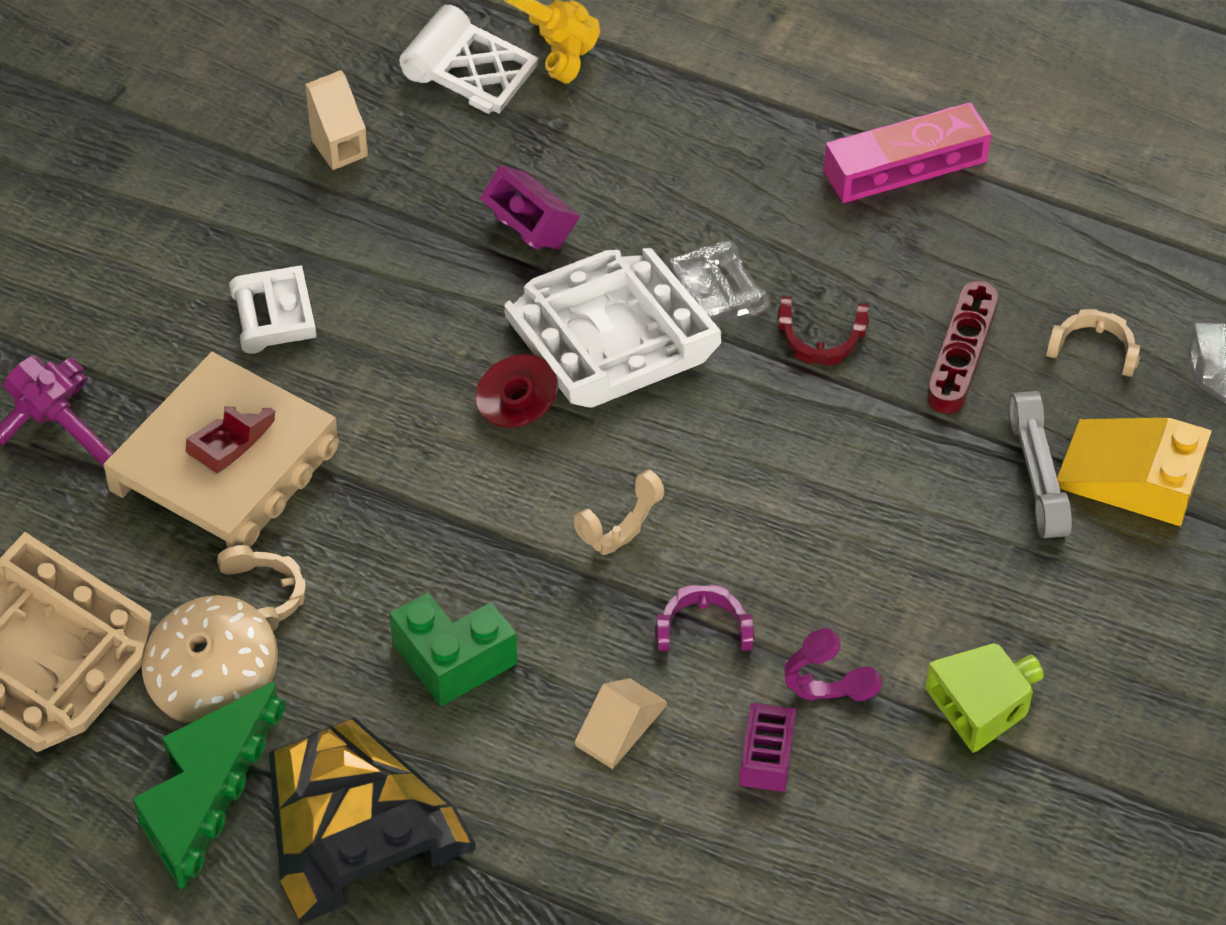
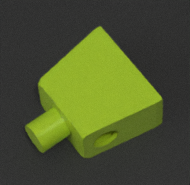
M992 643L929 663L925 689L972 753H975L1027 715L1033 694L1031 685L1043 679V670L1039 661L1033 655H1028L1012 662L1000 645Z

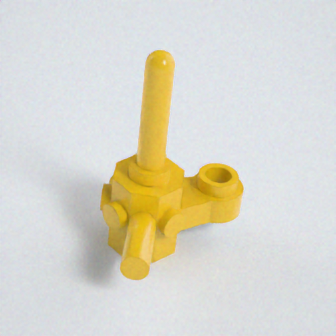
M503 0L529 14V21L539 26L540 35L551 45V52L545 62V68L549 75L565 84L571 82L580 70L581 60L579 56L591 50L600 34L599 20L590 16L582 4L573 0H569V2L554 0L547 6L536 0Z

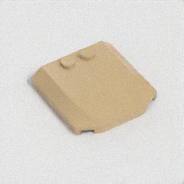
M26 532L0 558V728L34 751L39 752L86 731L140 669L151 626V612Z

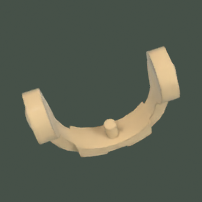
M1096 309L1080 310L1079 314L1067 318L1061 326L1054 325L1047 342L1048 350L1046 356L1057 359L1065 338L1072 330L1095 327L1098 333L1107 330L1117 336L1121 342L1123 341L1125 359L1122 375L1133 377L1140 360L1139 351L1141 345L1135 344L1134 335L1126 325L1127 321L1113 313L1109 314Z
M650 469L645 470L636 477L635 492L638 498L633 512L630 511L627 517L618 526H614L613 530L609 533L602 535V525L599 518L588 508L583 509L574 516L576 533L586 544H589L602 555L615 552L616 549L630 542L640 532L641 524L647 517L651 507L663 499L664 486L661 479Z
M246 545L230 547L218 554L217 564L223 574L243 573L259 566L272 567L287 577L280 579L282 588L293 585L294 592L287 602L276 608L264 607L257 609L267 620L273 632L278 628L280 621L292 615L300 605H303L305 599V579L302 578L300 573V566L291 557H282L267 552H253Z

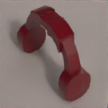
M782 295L781 304L778 308L779 329L784 330L787 344L795 353L797 359L808 364L835 365L843 362V358L854 350L860 338H865L866 330L869 326V304L858 303L854 327L846 342L831 349H824L825 344L823 342H817L816 348L804 344L796 337L793 330L792 296Z

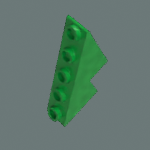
M274 682L162 737L167 762L176 776L133 798L140 826L179 889L186 887L190 878H196L199 875L204 864L206 847L211 838L217 839L221 834L226 820L225 812L231 800L236 801L241 796L249 766L252 762L257 763L260 760L266 744V734L271 725L276 726L283 716L285 699L277 697L276 684Z

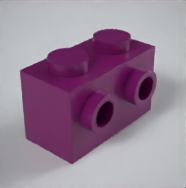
M503 165L498 167L479 198L494 211L493 215L499 221L516 229L521 234L520 238L525 243L538 250H541L543 246L559 250L580 218V215L528 172Z

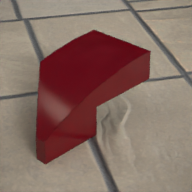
M224 406L223 419H216L186 438L185 452L215 473H219L245 453L275 421L276 411L272 408H262V412L259 414H242L236 411V407Z

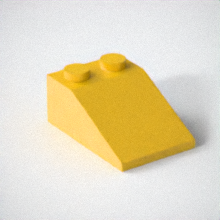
M1172 418L1079 419L1057 477L1059 488L1181 527L1203 464L1212 430Z

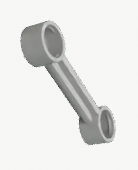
M1039 391L1011 393L1009 397L1010 424L1013 434L1019 435L1035 496V518L1039 536L1042 539L1069 536L1072 528L1071 508L1067 494L1060 491L1047 443L1041 395Z

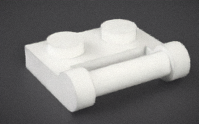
M302 265L240 275L230 281V293L237 302L243 331L240 334V343L244 352L255 354L264 350L266 346L317 338ZM264 292L271 325L258 326L253 296L256 293Z

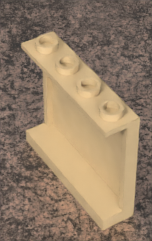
M211 352L103 464L110 492L121 498H124L131 489L137 491L226 541L227 548L238 545L251 547L256 542L262 528L272 518H277L282 513L290 497L298 489H303L309 483L313 472L324 460H329L335 454L339 445L336 417L222 356ZM224 406L236 407V411L242 414H259L262 412V408H272L275 410V421L245 453L219 473H215L185 452L186 438L216 419H223Z

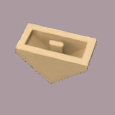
M630 678L604 683L575 740V746L613 769L666 708L667 701Z

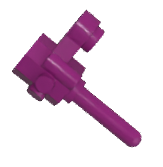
M30 356L19 363L6 377L2 387L15 399L14 404L16 407L0 423V444L4 445L27 419L32 416L38 423H45L48 420L51 422L58 421L103 467V464L114 454L70 410V397L79 392L88 380L84 375L85 369L74 358L70 357L59 365H55L52 361L45 365L37 356Z

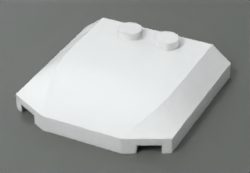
M643 248V256L622 257L620 250H607L531 279L524 286V294L514 304L510 300L504 304L506 319L535 356H539L547 361L557 376L558 387L570 403L593 408L700 365L721 344V330L652 248Z

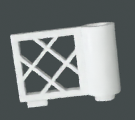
M444 5L439 8L405 49L399 61L402 71L408 79L420 83H427L433 80L469 98V104L487 114H490L491 111L500 114L537 67L539 58L472 25L468 16L459 8L452 5ZM473 41H476L488 47L489 52L471 55L468 47ZM514 60L522 64L523 67L520 70L504 72L501 62ZM494 63L497 73L477 74L475 65ZM467 66L470 76L457 78L448 72L451 68ZM501 83L503 92L497 98L483 91L482 86Z

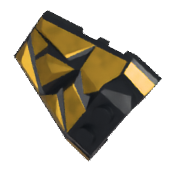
M355 717L269 752L280 883L300 925L343 907L342 887L422 852L425 853L433 868L476 849L475 842L456 807Z

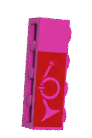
M969 102L827 142L823 171L842 203H846L985 163L988 160L992 134L972 103Z

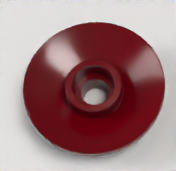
M518 354L504 358L491 366L480 379L475 394L477 408L483 418L495 426L516 428L527 425L540 418L552 406L558 392V379L547 361L539 356Z

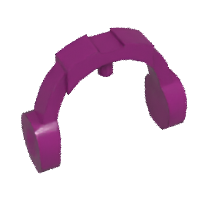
M695 584L678 589V594L667 603L663 615H657L655 639L658 651H669L671 623L676 612L678 613L684 607L699 603L701 609H706L708 603L723 607L728 612L730 611L737 623L741 651L753 650L755 631L752 614H745L740 602L729 594V589L712 584L710 586H696Z
M822 628L810 633L804 639L802 648L793 654L788 662L784 663L785 682L788 689L791 688L798 697L810 701L818 698L849 696L854 701H865L874 697L882 688V679L880 673L870 666L854 669L846 674L843 680L832 683L814 681L810 673L801 676L799 669L809 662L816 665L833 659L840 651V637L829 628Z

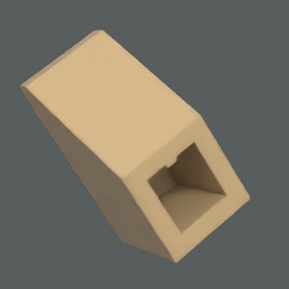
M342 70L305 84L311 141L331 169L335 170L367 157L366 128Z

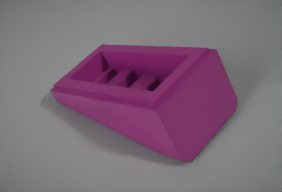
M751 703L741 761L739 786L786 792L797 709ZM758 718L785 721V725L758 722ZM756 731L783 734V738L758 735ZM754 744L782 748L781 751L754 747ZM752 758H766L780 760L779 764L762 761H754L752 760Z

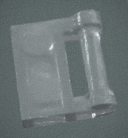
M730 240L669 259V270L714 323L748 312L751 315H758L767 310L771 303L766 292L763 289H758L740 260V250L735 242ZM717 264L727 268L742 294L735 295Z

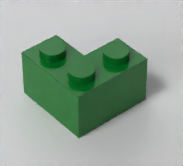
M429 592L389 613L393 646L440 707L517 664L516 632L492 602L454 623L451 622Z

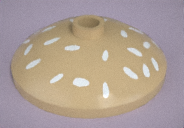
M219 595L205 596L188 601L167 614L150 635L142 659V675L145 687L151 699L166 715L179 722L190 724L271 683L278 661L276 638L264 616L245 601ZM207 643L206 648L202 652H195V648L198 645Z

